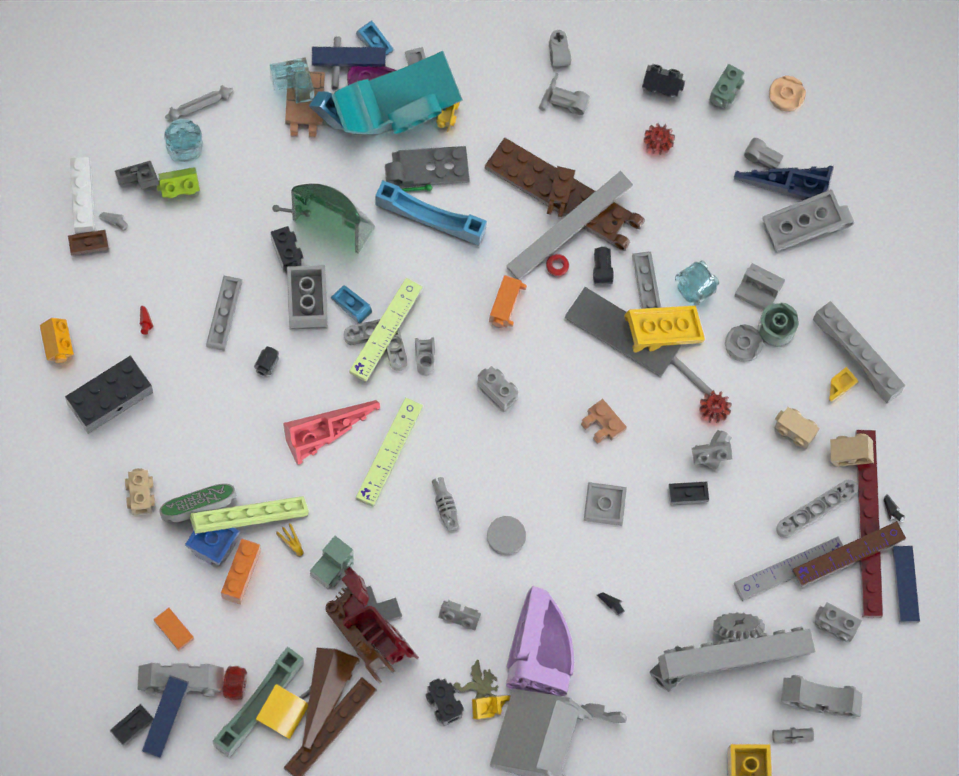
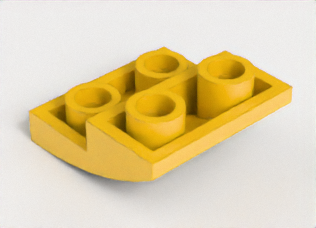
M275 684L256 720L290 739L308 709V703Z

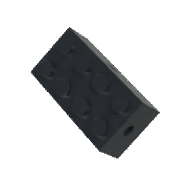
M130 355L66 395L65 399L67 405L89 434L151 395L153 389Z

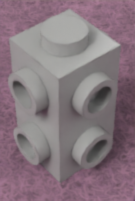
M491 366L489 369H483L478 374L477 385L503 411L518 398L517 387L512 382L509 383L499 369L495 370Z
M828 602L824 607L820 606L815 615L818 618L815 624L819 625L821 630L825 632L830 631L836 634L838 639L845 642L852 641L862 622L857 617Z

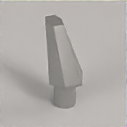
M107 212L99 215V217L113 225H119L123 230L128 226L123 220V215Z

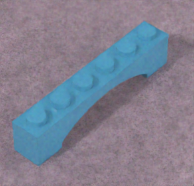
M382 180L375 195V205L476 245H480L486 231V220L471 214L462 215L437 208L409 195L400 189L399 186Z

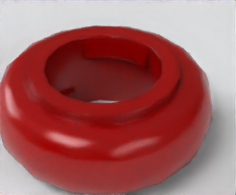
M554 254L548 258L546 268L551 275L562 276L569 269V261L561 254ZM559 261L563 264V267L556 269L552 264Z

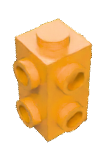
M50 318L40 325L46 359L48 361L63 363L67 361V358L74 355L66 319Z

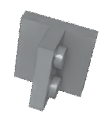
M751 263L734 296L764 311L768 305L774 303L785 279Z

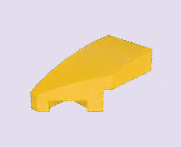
M847 367L836 374L831 380L830 402H833L859 383L858 379Z
M511 695L472 699L473 719L494 717L495 714L500 715L502 713L501 708L506 701L510 700Z

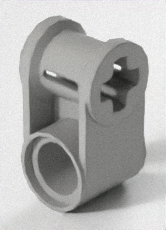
M555 30L551 33L549 41L551 66L571 65V54L566 33L562 30Z
M434 337L428 340L415 338L417 370L422 375H429L434 370ZM428 362L430 363V365L423 366L421 363Z

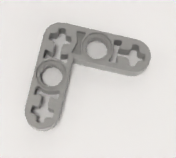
M381 319L347 327L344 331L345 342L349 345L367 342L371 335L366 334L365 330L368 327L376 328ZM398 328L392 340L398 341L399 346L393 349L388 345L386 352L391 368L395 371H402L407 366V356ZM349 332H353V334H357V335H355V339H352V338L349 336ZM396 353H398L399 360L402 361L401 365L394 363L396 362Z

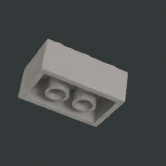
M325 265L287 267L289 328L328 327Z

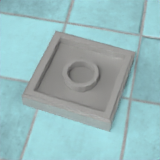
M588 482L584 521L622 526L627 487Z

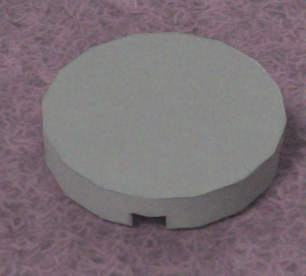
M746 324L733 327L726 336V351L737 361L748 362L754 360L761 353L763 347V339L760 336V332L753 326Z
M512 516L496 518L490 524L487 531L489 546L501 555L518 552L523 547L526 539V531L523 524Z

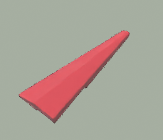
M374 400L283 423L286 442L295 462L298 465L303 463V459L317 453V450L323 445L330 444L350 430L356 422L366 419V416L375 409L379 410L380 403Z

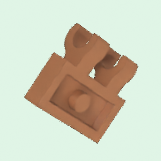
M601 399L588 409L589 415L583 418L581 423L585 430L595 422L600 426L601 429L593 437L597 444L606 437H609L612 441L627 429V426L604 399Z

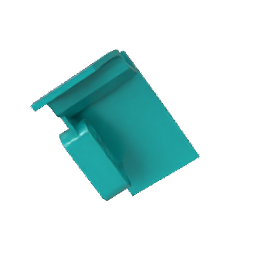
M440 51L430 57L378 78L355 82L337 90L331 95L344 131L354 134H380L391 129L394 134L402 133L442 113L441 110L463 101L444 51Z

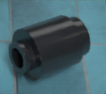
M266 346L261 351L254 365L256 372L262 376L271 375L279 360V352L272 347Z

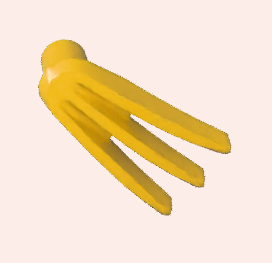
M289 523L294 538L291 537L284 527H282V530L290 541L279 532H276V535L295 551L297 556H302L304 553L301 548L302 545L292 524Z

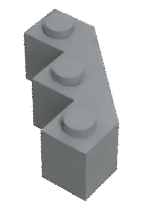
M149 663L140 665L138 668L137 689L145 691L147 695H157L159 691H164L170 675L189 682L184 695H186V692L198 691L202 692L204 696H214V693L223 691V667L211 664H200V667L189 666V664L172 663L171 666H161V663Z

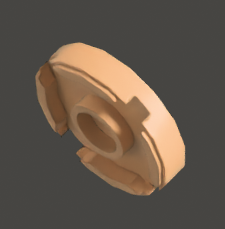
M782 76V78L775 79L770 86V101L776 108L782 111L796 110L805 100L806 91L803 84L795 77Z

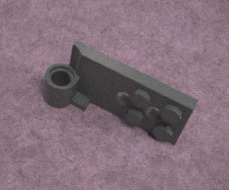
M466 146L399 150L392 152L393 162L387 163L384 166L386 182L397 185L400 188L426 186L427 184L469 183L470 181ZM451 162L454 164V167L447 169L444 167V164ZM429 163H432L436 166V168L434 170H428L425 166Z

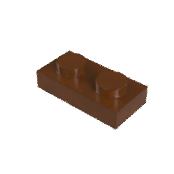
M106 230L68 235L71 256L109 250Z

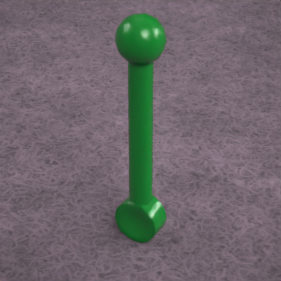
M427 184L423 187H411L400 189H402L405 192L426 190L429 192L432 190V186L430 184Z

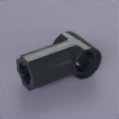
M595 248L593 283L613 284L611 248Z

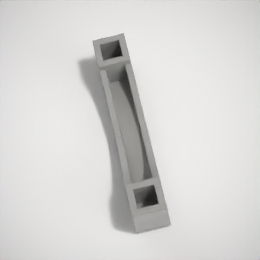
M831 301L816 311L813 318L814 322L824 333L832 336L853 356L873 383L875 391L887 404L902 393L906 385Z

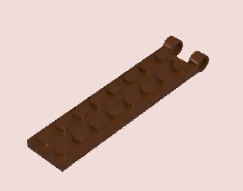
M504 137L485 164L484 169L548 206L557 168ZM574 178L563 215H568L591 196L595 190ZM613 202L585 225L584 228L611 243L619 250L625 251L631 242L626 236L618 234L625 222L635 229H640L645 219L640 214L632 213ZM554 203L553 210L558 212L560 205Z

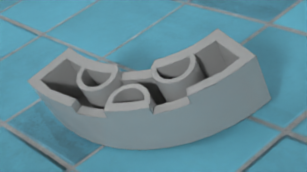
M792 675L791 678L783 679L781 701L796 708L800 705L801 707L808 708L807 711L824 713V710L829 713H834L836 716L860 717L863 694L853 686H844V688L830 687L807 681L800 675Z

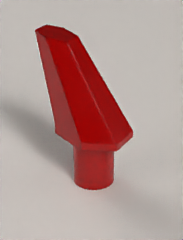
M145 306L140 307L139 324L142 326L140 332L143 335H147L148 331L153 328L152 320Z

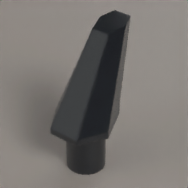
M886 494L884 503L889 518L903 522L905 516L899 512L900 508Z
M604 592L597 595L610 609L614 608L618 616L625 612L620 604L623 602L622 600Z

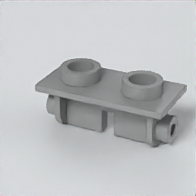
M730 442L712 443L713 446L709 447V444L695 445L692 448L694 465L731 460L732 450Z
M450 600L448 602L443 601L439 618L476 630L481 616L478 610L465 606L464 610L460 611V604Z

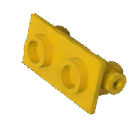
M460 102L445 108L446 111L441 110L442 113L438 115L436 120L438 127L444 128L446 126V132L449 131L451 126L454 127L457 117L454 115V111L458 110Z

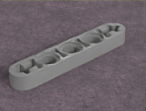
M845 480L791 513L778 523L776 527L777 534L780 537L788 538L856 495L858 491L857 484L853 480ZM846 486L853 488L851 493L850 491H847L843 494V496L841 495V492L845 490ZM831 494L836 495L838 502L835 504L830 503L828 496ZM819 504L822 507V512L815 513L812 510V506ZM803 514L806 516L807 521L799 523L796 516ZM791 522H793L794 525H792L789 528L788 532L786 530H781L783 524L784 526H788L789 524H791Z

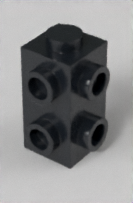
M652 64L647 66L642 87L649 92L658 91L662 92L665 96L674 97L678 96L679 91L683 92L685 81L682 80L683 74L676 69L667 70L663 69L660 65Z
M289 226L271 231V240L283 272L287 271V267L301 266L303 254L301 248L296 247L295 242H297L294 231L291 232Z
M440 678L431 681L425 696L429 704H433L436 709L434 714L437 721H442L443 725L446 726L461 719L464 708L461 701H456L453 695L456 692L452 683H447L446 679L440 680Z

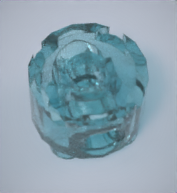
M178 119L170 123L171 125L165 130L164 139L171 159L188 162L199 158L203 147L200 127L189 119Z
M702 260L693 262L675 276V282L679 281L677 285L678 290L689 303L694 301V305H699L706 298L716 293L717 286L719 285L718 278L711 274L707 264Z

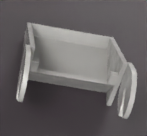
M513 688L490 767L519 776H564L561 772L577 718L580 720L584 718L592 720V717L614 723H625L627 716L621 711L604 712L605 706L600 704L588 703L579 706L568 697Z

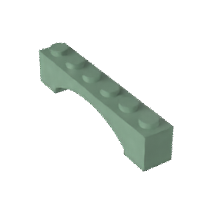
M288 646L250 699L215 737L213 744L217 749L229 758L258 723L256 717L275 684L285 688L304 664L303 657Z

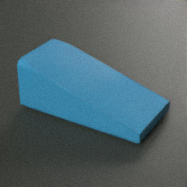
M372 20L356 32V35L367 47H386V55L394 50Z
M345 285L331 296V299L359 324L372 313L370 304Z

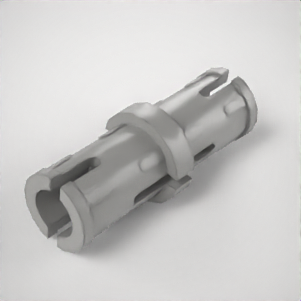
M790 727L789 730H773L772 738L774 743L813 741L814 731L813 728L795 729V727Z

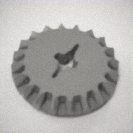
M736 612L717 617L714 620L713 630L724 638L749 640L757 638L764 633L765 623L757 616H752V614Z

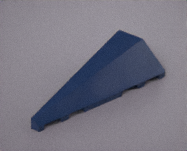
M813 166L807 169H798V167L769 169L768 171L752 170L751 172L735 171L734 180L803 201L829 191L834 166L825 168Z

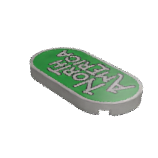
M216 484L173 498L160 507L161 519L166 522L171 520V522L176 523L190 519L191 513L224 508L231 503V499L235 500L236 491L234 486L230 484Z

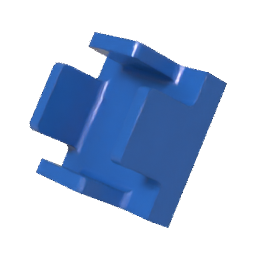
M235 528L195 533L193 531L185 547L194 551L196 557L212 565V563L220 565L223 560L226 561L235 547V540L240 532Z

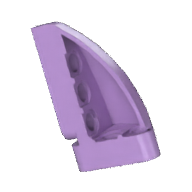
M532 586L526 595L507 662L509 672L506 687L511 690L514 688L565 696L568 692L570 676L574 672L572 638L564 616L551 595L544 589Z

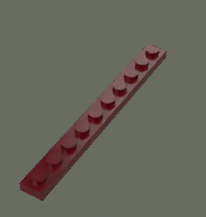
M856 430L855 435L866 434L873 440L874 463L857 465L859 538L880 529L876 430ZM878 552L860 560L862 618L883 617L881 553Z

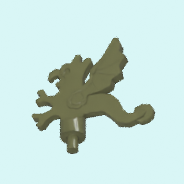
M478 659L471 666L472 672L470 675L474 682H469L464 687H460L461 684L457 682L453 685L454 689L460 692H466L470 689L476 691L477 695L475 698L485 697L486 694L497 696L492 694L491 691H498L497 688L499 687L498 685L495 687L491 686L492 680L497 681L498 679L491 673V669L488 672L485 669L483 670L484 679L482 680Z

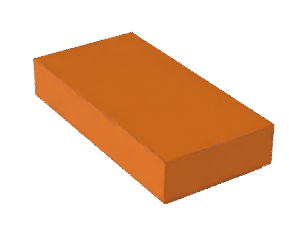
M167 608L153 619L178 651L194 639L170 608Z

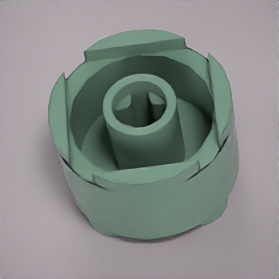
M786 303L768 305L764 309L758 323V331L762 339L776 347L790 342L799 325L796 310Z

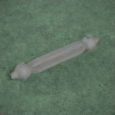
M222 85L219 91H213L180 105L178 109L170 107V111L165 116V119H172L176 122L179 115H188L218 102L221 97L228 100L233 88H227Z

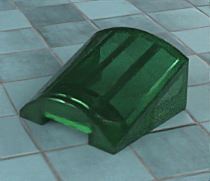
M302 184L294 186L291 190L292 218L294 221H297L305 206H309L311 201L341 215L342 224L355 231V252L359 254L375 226L347 196L335 188L322 184Z

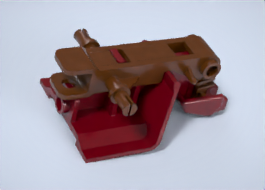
M349 567L344 571L346 575L342 578L347 588H342L344 593L339 592L341 597L335 596L337 599L329 601L326 604L325 610L355 649L358 656L364 661L365 667L373 678L381 684L382 680L376 674L379 668L384 669L387 666L394 673L395 669L392 665L400 662L404 655L408 658L415 657L419 659V657L401 633L373 606H367L369 595L364 579Z

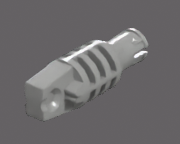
M438 477L440 485H438L436 478L433 479L432 484L437 495L435 501L440 517L443 519L448 531L459 528L457 509L452 494L447 491L444 478Z

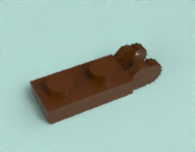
M557 166L549 196L547 214L551 215L553 204L555 203L560 205L558 217L563 216L564 208L567 206L575 170Z

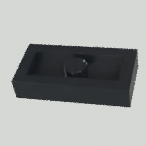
M707 481L668 485L670 504L709 502Z
M140 704L117 723L110 732L124 747L146 728L154 718Z

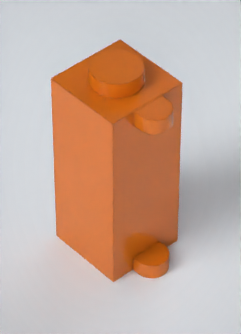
M504 275L490 313L489 322L496 327H513L514 322L510 320L520 289L526 290L527 285L522 283L521 280Z

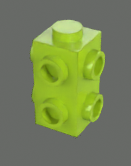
M195 167L158 174L159 184L157 185V191H161L163 197L175 198L180 194L192 195L200 191Z

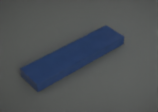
M312 47V66L385 67L386 47Z
M893 546L899 623H919L920 615L913 546Z
M172 675L169 676L144 743L143 752L161 758L187 689L188 681Z

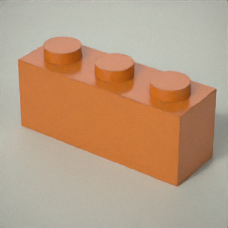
M241 539L221 591L222 599L241 605L261 552L260 544Z

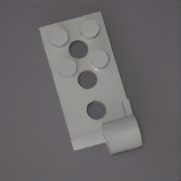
M832 189L762 217L776 252L826 232L831 233L836 230L846 229L855 223L848 206H839ZM821 209L825 210L827 216L819 218L816 212ZM806 216L810 222L807 225H802L799 219ZM789 223L792 225V230L785 232L781 228L782 225Z

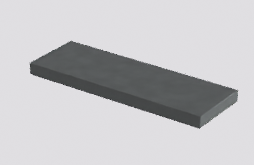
M584 287L565 315V319L662 377L681 348V345H665L654 351H649V348L645 347L639 352H633L634 341L629 322L625 321L624 318L626 311Z

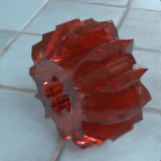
M659 123L656 124V127L651 125L649 130H646L644 133L643 142L646 143V149L652 148V154L655 151H658L659 155L663 151L668 153L670 148L674 146L675 135L672 134V128L666 129V124L663 127H660Z
M714 390L711 392V395L706 393L704 399L700 400L702 406L699 407V411L704 412L702 417L706 418L708 416L709 423L712 419H715L716 423H719L720 419L725 421L726 415L731 413L729 408H731L732 403L727 402L729 397H722V391L718 395H716Z
M229 666L227 668L222 688L225 698L230 700H241L243 698L247 684V671L245 668L240 666Z

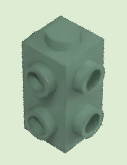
M728 64L711 91L709 100L715 106L723 107L724 109L728 103L732 104L736 97L735 91L737 89L740 90L745 82L743 79L745 72Z

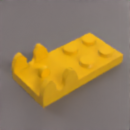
M696 305L629 309L624 315L625 321L629 322L634 341L633 352H639L645 347H648L649 351H654L665 345L694 344L705 341Z

